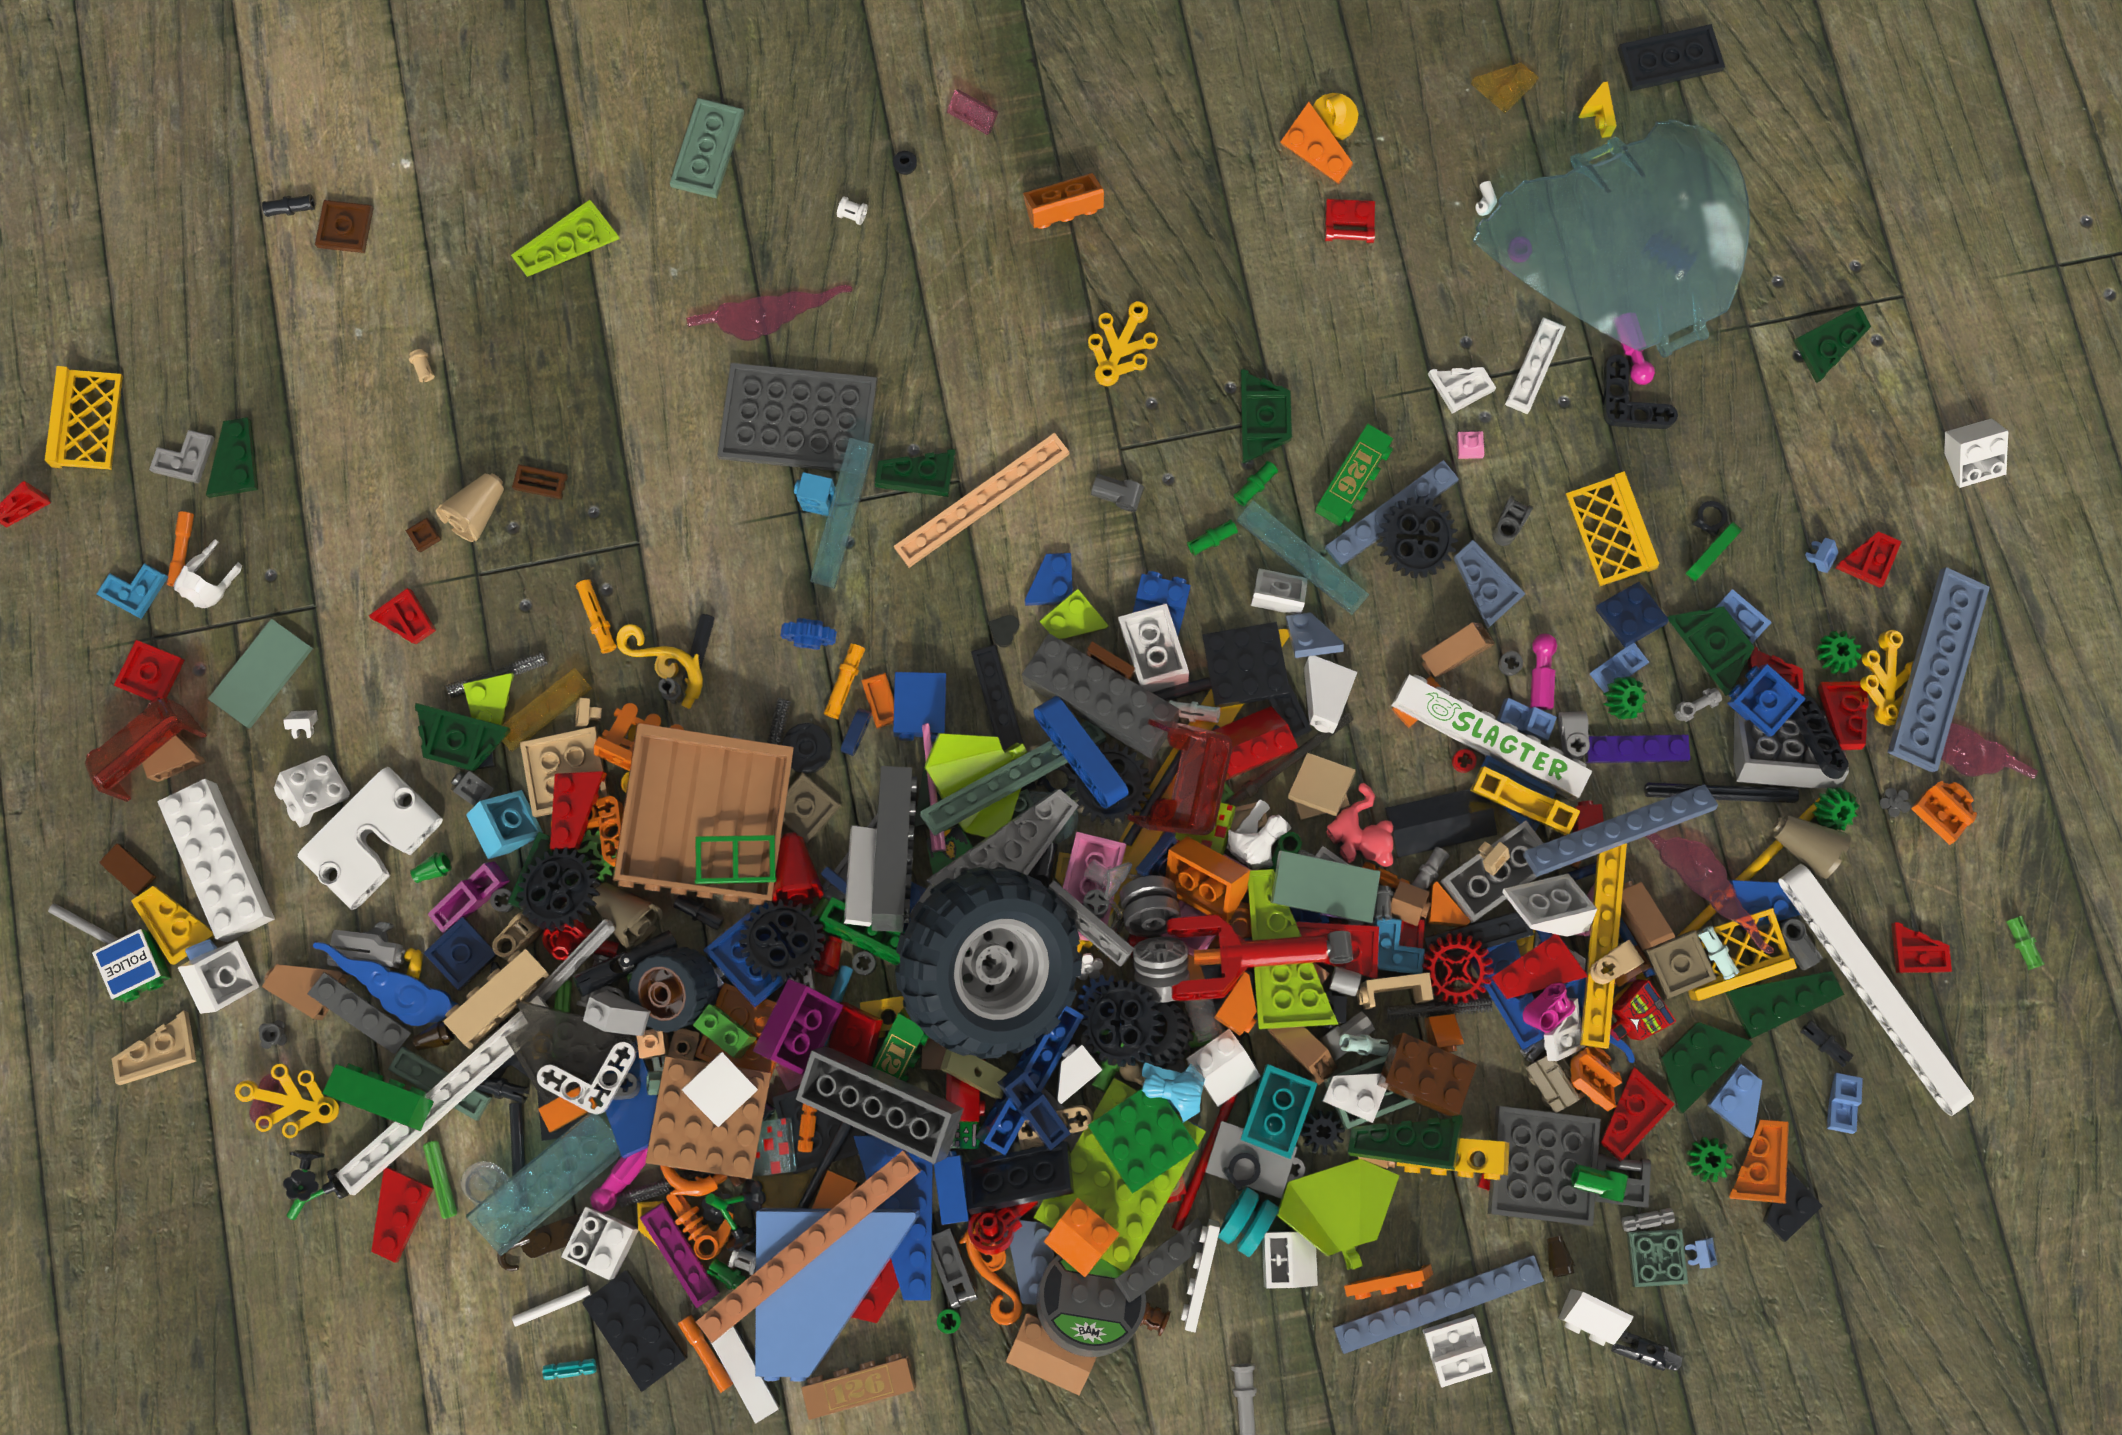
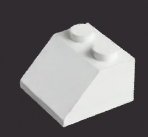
M238 941L199 955L178 967L200 1014L216 1012L259 988Z
M1230 1029L1186 1059L1188 1065L1192 1064L1206 1079L1203 1087L1217 1107L1261 1077L1248 1054Z
M1072 1044L1062 1053L1064 1058L1059 1062L1056 1099L1060 1104L1102 1071L1101 1067L1083 1045L1076 1047L1075 1044Z
M1571 1289L1559 1319L1566 1322L1565 1328L1578 1334L1583 1330L1590 1334V1340L1604 1346L1605 1342L1613 1345L1631 1323L1633 1316L1585 1292Z

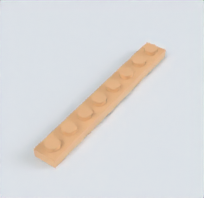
M1053 433L894 545V549L908 568H910L1069 455L1068 449L1058 436Z

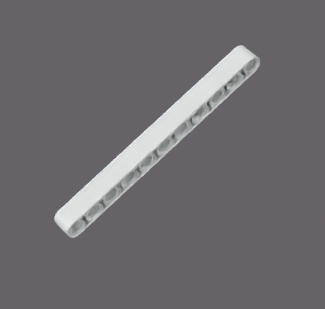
M1799 864L1779 878L1778 882L1782 890L1942 1110L1948 1115L1953 1116L1971 1103L1974 1097L1809 869Z

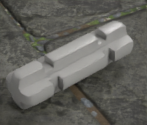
M1671 1208L1661 1209L1659 1212L1651 1211L1636 1214L1635 1217L1626 1216L1621 1218L1622 1227L1626 1232L1637 1230V1228L1644 1229L1659 1226L1661 1223L1669 1224L1675 1222L1674 1212Z

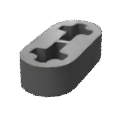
M616 1073L603 1075V1082L607 1086H612L617 1082L618 1077ZM627 1073L621 1085H626L627 1080H629L633 1086L628 1088V1092L619 1087L613 1100L631 1099L637 1096L641 1088L638 1078L631 1073ZM594 1076V1077L590 1080V1082H589L590 1085H592V1083H593V1081L595 1080L596 1076ZM603 1089L596 1099L601 1100L603 1093L609 1096L611 1091Z

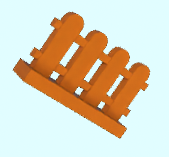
M633 703L625 704L622 710L617 708L614 712V716L617 719L610 731L605 729L602 737H598L596 740L594 755L630 771L635 739L633 742L625 739L632 724L637 726L638 723L661 726L660 716L649 714L644 721L637 717L638 708ZM674 724L670 727L673 729L684 730V728L679 724Z

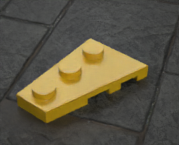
M152 886L131 900L170 964L175 965L187 957L186 948L215 938L212 929L158 887Z

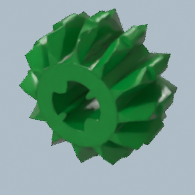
M1832 631L1829 633V636L1825 635L1820 640L1822 644L1816 647V650L1822 653L1817 656V660H1824L1825 662L1822 668L1825 669L1830 666L1831 673H1836L1840 670L1843 674L1848 672L1849 668H1855L1857 666L1856 660L1861 659L1862 656L1857 652L1861 645L1853 643L1856 636L1847 638V631H1842L1840 634L1837 631Z
M1626 676L1614 678V683L1607 684L1609 691L1603 694L1607 697L1604 705L1609 707L1608 713L1615 715L1618 719L1625 720L1637 718V713L1644 712L1642 704L1648 702L1644 699L1647 691L1642 689V682L1636 681V678Z
M1836 787L1835 789L1827 788L1826 794L1819 793V802H1813L1817 807L1812 812L1817 817L1816 821L1819 825L1831 829L1845 831L1847 824L1853 825V817L1859 816L1855 812L1860 807L1856 802L1857 797L1841 787Z
M1701 1137L1700 1143L1693 1141L1692 1147L1695 1151L1687 1150L1686 1152L1688 1156L1692 1157V1160L1687 1161L1686 1165L1695 1166L1691 1174L1693 1176L1700 1174V1180L1706 1182L1708 1179L1711 1182H1718V1176L1726 1178L1727 1173L1724 1168L1732 1169L1733 1167L1732 1164L1726 1162V1159L1733 1157L1732 1153H1724L1728 1145L1725 1143L1719 1145L1718 1138H1712L1709 1141L1707 1137ZM1713 1156V1162L1706 1163L1705 1157Z

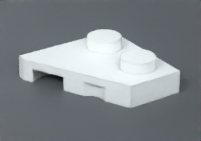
M1484 367L1471 368L1469 370L1453 368L1451 371L1432 369L1428 373V376L1452 414L1494 392L1496 389Z
M1381 1074L1333 1076L1323 1102L1373 1123L1386 1092L1385 1088L1377 1085Z

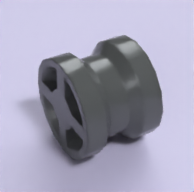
M1091 890L1084 896L1083 905L1101 919L1107 913L1109 898L1101 890Z

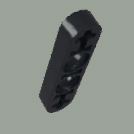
M1801 694L1806 699L1793 712L1792 716L1824 775L1832 779L1842 778L1848 768V760L1816 701L1808 695ZM1807 723H1814V724H1816L1820 729H1819V730L1811 729V728L1807 725ZM1818 743H1826L1830 749H1823Z

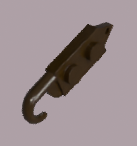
M575 1214L508 1239L498 1249V1263L507 1271H516L519 1269V1266L510 1265L506 1261V1254L509 1250L521 1246L523 1252L528 1257L537 1258L566 1247L581 1215Z

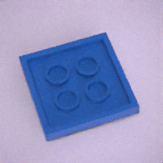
M766 902L762 906L765 910L769 908ZM758 906L704 949V953L754 1007L784 984L781 976H778L776 981L772 982L770 974L765 979H762V970L754 974L752 971L753 965L747 966L745 962L747 957H742L741 950L744 948L740 947L739 940L745 938L741 937L740 931L748 930L744 925V921L752 922L751 912L757 915L760 914ZM784 921L780 924L783 927H789ZM770 923L769 925L777 934L778 941L781 940L783 942L791 958H796V956L789 950L787 940L784 941L780 937V934L778 933L775 925L773 923ZM763 934L759 936L758 940L766 941L771 936ZM799 940L794 945L796 947H803L806 944ZM777 954L772 960L781 961L785 956Z

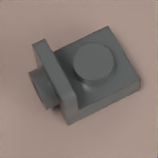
M467 769L464 772L459 771L451 781L453 784L451 790L473 806L479 801L485 800L494 789Z

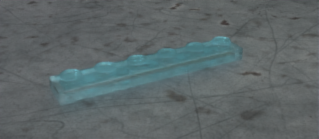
M849 438L812 571L811 583L833 589L836 588L875 447L872 443Z
M1254 500L1237 518V522L1351 615L1369 597L1370 594Z

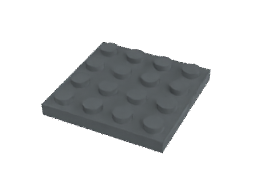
M1496 1106L1493 1141L1509 1142L1508 1175H1500V1180L1490 1179L1488 1214L1593 1226L1595 1193L1571 1187V1176L1576 1164L1597 1169L1600 1119Z

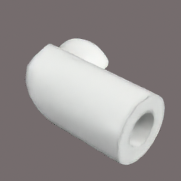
M1486 181L1479 185L1483 198L1479 203H1476L1475 210L1481 216L1491 213L1497 204V198L1491 181Z

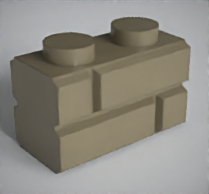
M1546 1054L1534 1060L1533 1063L1526 1067L1529 1081L1533 1085L1538 1086L1542 1093L1543 1103L1546 1107L1552 1108L1554 1113L1574 1104L1586 1095L1573 1086L1571 1082V1068L1564 1058L1559 1061H1548Z

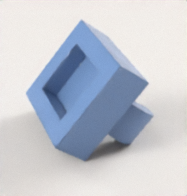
M1825 538L1822 544L1813 541L1811 543L1812 548L1818 551L1815 554L1806 552V558L1809 562L1816 564L1818 571L1828 573L1839 553L1835 540Z
M1712 1237L1702 1238L1695 1241V1243L1685 1246V1250L1692 1249L1697 1253L1696 1259L1688 1260L1689 1265L1699 1264L1700 1269L1718 1265Z

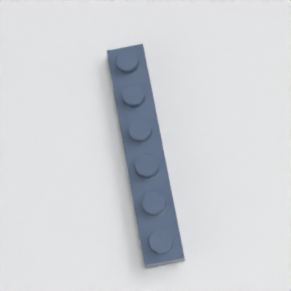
M1443 460L1327 544L1325 549L1339 567H1342L1381 538L1376 536V534L1383 532L1384 529L1378 524L1387 522L1383 514L1388 513L1392 515L1389 507L1396 506L1399 508L1398 501L1404 500L1407 504V499L1411 497L1414 498L1415 502L1418 497H1424L1425 504L1428 499L1434 500L1456 484L1459 478Z

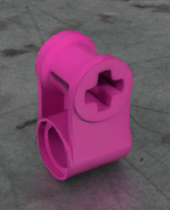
M1554 983L1546 987L1544 992L1524 1008V1022L1548 1033L1553 1031L1566 1017L1570 1016L1576 1007L1574 1002L1569 1000L1565 985L1563 983Z

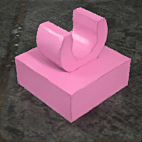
M1483 431L1457 433L1458 459L1484 457Z

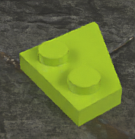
M1079 589L1073 591L1039 620L1045 629L1058 639L1105 629L1109 626Z
M513 673L463 684L471 718L503 726L504 712L509 700L511 682L514 678Z

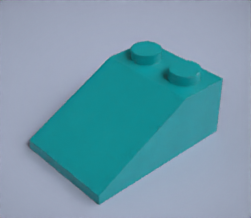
M1267 1064L1264 1067L1240 1140L1291 1159L1318 1083Z

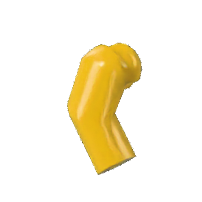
M409 948L404 955V959L410 962L406 975L419 979L423 953L419 949Z

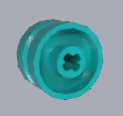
M1245 1187L1226 1213L1218 1238L1230 1244L1241 1232L1242 1234L1237 1243V1250L1250 1257L1270 1228L1279 1207L1269 1200H1265L1256 1211H1253L1258 1202L1259 1194Z

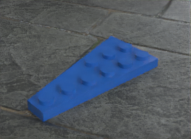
M854 1136L867 1180L903 1151V1149L875 1136ZM908 1152L922 1171L876 1209H920L919 1217L891 1257L903 1299L931 1300L933 1163Z

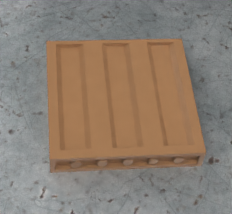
M638 723L613 880L618 881V886L634 888V883L645 885L644 889L650 891H660V888L664 887L671 888V893L686 895L687 891L697 892V897L712 899L713 894L722 895L724 901L738 902L739 898L749 899V904L764 906L765 902L772 901L774 882L695 884V837L775 835L776 873L794 747ZM738 841V878L770 877L769 841ZM701 842V878H733L732 842Z

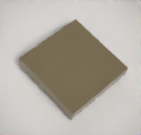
M802 772L787 790L783 824L794 833H797L798 836L803 837L804 841L809 844L840 809L841 804Z
M1696 930L1645 950L1666 999L1716 980Z

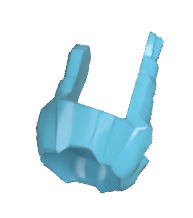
M1144 1063L1142 1076L1146 1079L1143 1083L1142 1091L1147 1097L1167 1099L1173 1110L1180 1113L1182 1123L1200 1112L1201 1094L1206 1079L1192 1064L1184 1072L1180 1073Z

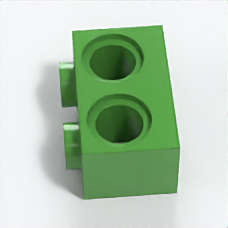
M711 1004L706 1007L693 1024L695 1028L733 1058L741 1059L757 1039L756 1036L718 1006Z

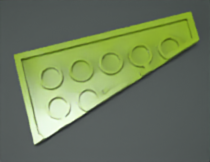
M1274 869L1250 871L1248 890L1252 940L1301 937L1290 908L1270 903L1275 878ZM1313 963L1254 967L1259 1029L1338 1025Z

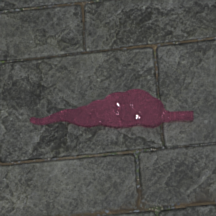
M841 285L820 294L789 292L780 297H756L739 304L724 303L715 311L686 317L688 327L717 323L724 333L734 335L740 340L752 341L760 338L762 335L776 332L782 324L792 321L797 314H801L807 309L819 307L839 293L852 292V287Z
M1951 723L1941 760L1952 765L1959 773L1969 777H1976L1983 774H1995L2006 767L2031 779L2036 777L2038 770L2016 760L2015 757L2008 754L2006 748L2001 744L1986 741L1974 731Z
M1656 832L1645 836L1659 851L1661 861L1669 868L1676 870L1681 879L1694 892L1707 899L1719 914L1743 926L1761 950L1768 954L1774 952V949L1763 941L1753 918L1742 908L1741 902L1735 896L1734 887L1727 880L1726 869L1706 845L1679 837L1665 840Z

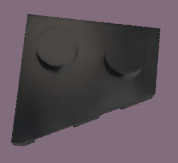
M1787 1168L1786 1204L1771 1202L1763 1222L1782 1242H1786L1823 1205Z

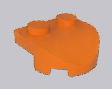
M1943 781L1938 782L1925 791L1911 808L1949 845L1960 837L1966 827L1973 823L1977 816V812H1973L1971 805L1974 801L1973 797L1963 786L1956 782L1951 784L1943 783Z
M1587 1047L1575 1054L1571 1059V1082L1577 1090H1581L1588 1095L1595 1104H1599L1606 1111H1609L1616 1107L1614 1087L1622 1083L1619 1071L1613 1072L1608 1064L1611 1058L1603 1049Z

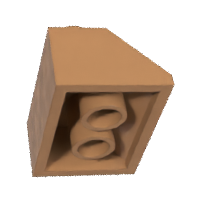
M1027 1311L1006 1362L1080 1395L1096 1357L1079 1356L1064 1350L1047 1335L1038 1315Z

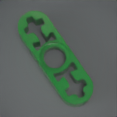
M1732 522L1685 574L1695 582L1743 529Z

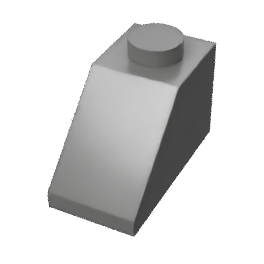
M607 990L589 997L583 1021L605 1032L642 1036L645 1032L650 1010Z

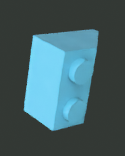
M522 790L479 801L466 814L487 859L509 854L534 841L538 832L543 833L537 819L532 816L531 807Z

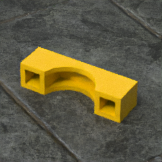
M1485 766L1480 768L1470 790L1564 835L1570 834L1580 813L1579 810L1528 789Z

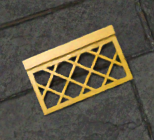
M64 366L56 367L45 461L52 468L70 466L112 470L123 380L122 374L69 370L68 367ZM76 377L87 378L92 383L81 392L75 388ZM105 380H115L114 388L107 394L98 387ZM96 388L103 397L91 405L84 396ZM82 399L89 407L76 415L72 411V405ZM105 401H108L112 405V410L102 417L95 409ZM93 411L100 420L87 428L81 419ZM79 422L85 428V431L73 439L69 434V429ZM105 424L109 428V434L99 441L92 432ZM88 435H91L97 444L85 452L78 443ZM75 445L83 453L75 460L66 459L67 451ZM102 447L106 452L105 462H94L90 455Z
M1625 471L1615 474L1612 478L1566 493V498L1599 587L1658 568L1659 561ZM1611 485L1614 495L1610 502L1597 496L1600 488ZM1584 495L1591 498L1587 509L1584 510L1576 506L1573 498ZM1615 498H1616V501H1617V504H1618V505L1613 504ZM1594 500L1608 506L1603 517L1589 512ZM1610 508L1621 512L1622 519L1619 525L1605 519ZM1579 512L1584 514L1582 519L1580 518ZM1586 516L1600 521L1595 533L1584 529L1583 522ZM1623 522H1625L1626 528L1622 527ZM1603 523L1616 528L1611 540L1597 535ZM1619 530L1629 534L1631 538L1627 548L1614 542ZM1587 535H1589V536L1592 537V539H1591L1590 542H1589V539H1588ZM1595 539L1609 544L1603 556L1593 552L1591 548ZM1632 544L1634 546L1635 551L1630 549ZM1611 546L1625 552L1620 563L1606 558ZM1628 553L1638 557L1640 567L1630 569L1622 565ZM1596 558L1601 560L1599 565L1597 564ZM1603 562L1617 567L1613 576L1603 579L1600 572ZM1620 569H1622V570L1625 571V572H1622V573H1619V574H1618V572H1619Z
M1773 908L1713 927L1716 934L1724 937L1722 940L1723 945H1726L1728 940L1740 945L1735 958L1731 959L1736 966L1739 965L1742 968H1739L1740 972L1738 974L1733 973L1734 977L1725 980L1722 973L1715 970L1716 963L1713 960L1711 967L1714 974L1718 975L1716 980L1688 991L1691 1000L1700 1001L1797 968L1794 958H1790ZM1768 916L1771 924L1767 934L1755 929L1759 918ZM1752 921L1750 926L1745 923ZM1737 925L1748 929L1742 942L1730 936ZM1725 929H1728L1727 932H1726V934L1723 933V932H1721V931H1722V930H1725ZM1752 932L1765 937L1759 951L1747 945ZM1769 940L1778 944L1781 955L1770 957L1764 954ZM1701 941V944H1702V946H1703V949H1704V948L1706 949L1705 945H1704L1703 942ZM1745 948L1757 954L1753 964L1748 966L1739 962ZM1761 957L1766 958V960L1760 961Z

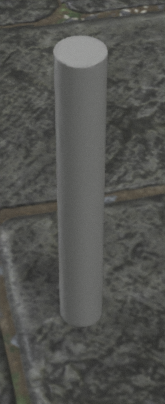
M55 903L48 910L49 913L106 944L119 940L118 937Z

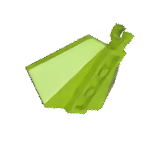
M938 733L924 768L937 787L936 790L940 797L944 799L1010 763L1012 760L1027 753V750L1022 743L1016 742L1003 751L999 738L993 736ZM1021 788L959 822L958 824L963 832L989 837L1009 823L1012 819Z
M1363 1159L1331 1167L1287 1182L1277 1216L1326 1256L1342 1251L1347 1270H1353L1363 1266L1355 1246L1378 1239L1400 1175Z

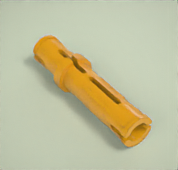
M582 580L575 586L591 623V633L595 634L601 653L612 652L617 646L609 630L611 628L610 623L605 620L591 580Z
M850 643L844 662L839 666L840 672L823 713L824 715L839 719L852 681L859 673L858 667L865 648Z

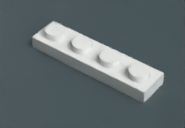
M1209 1219L1208 1226H1202L1199 1242L1203 1243L1201 1253L1196 1252L1193 1268L1197 1269L1196 1277L1189 1280L1187 1294L1191 1295L1189 1305L1184 1304L1181 1314V1320L1185 1321V1330L1196 1332L1220 1230L1219 1221Z

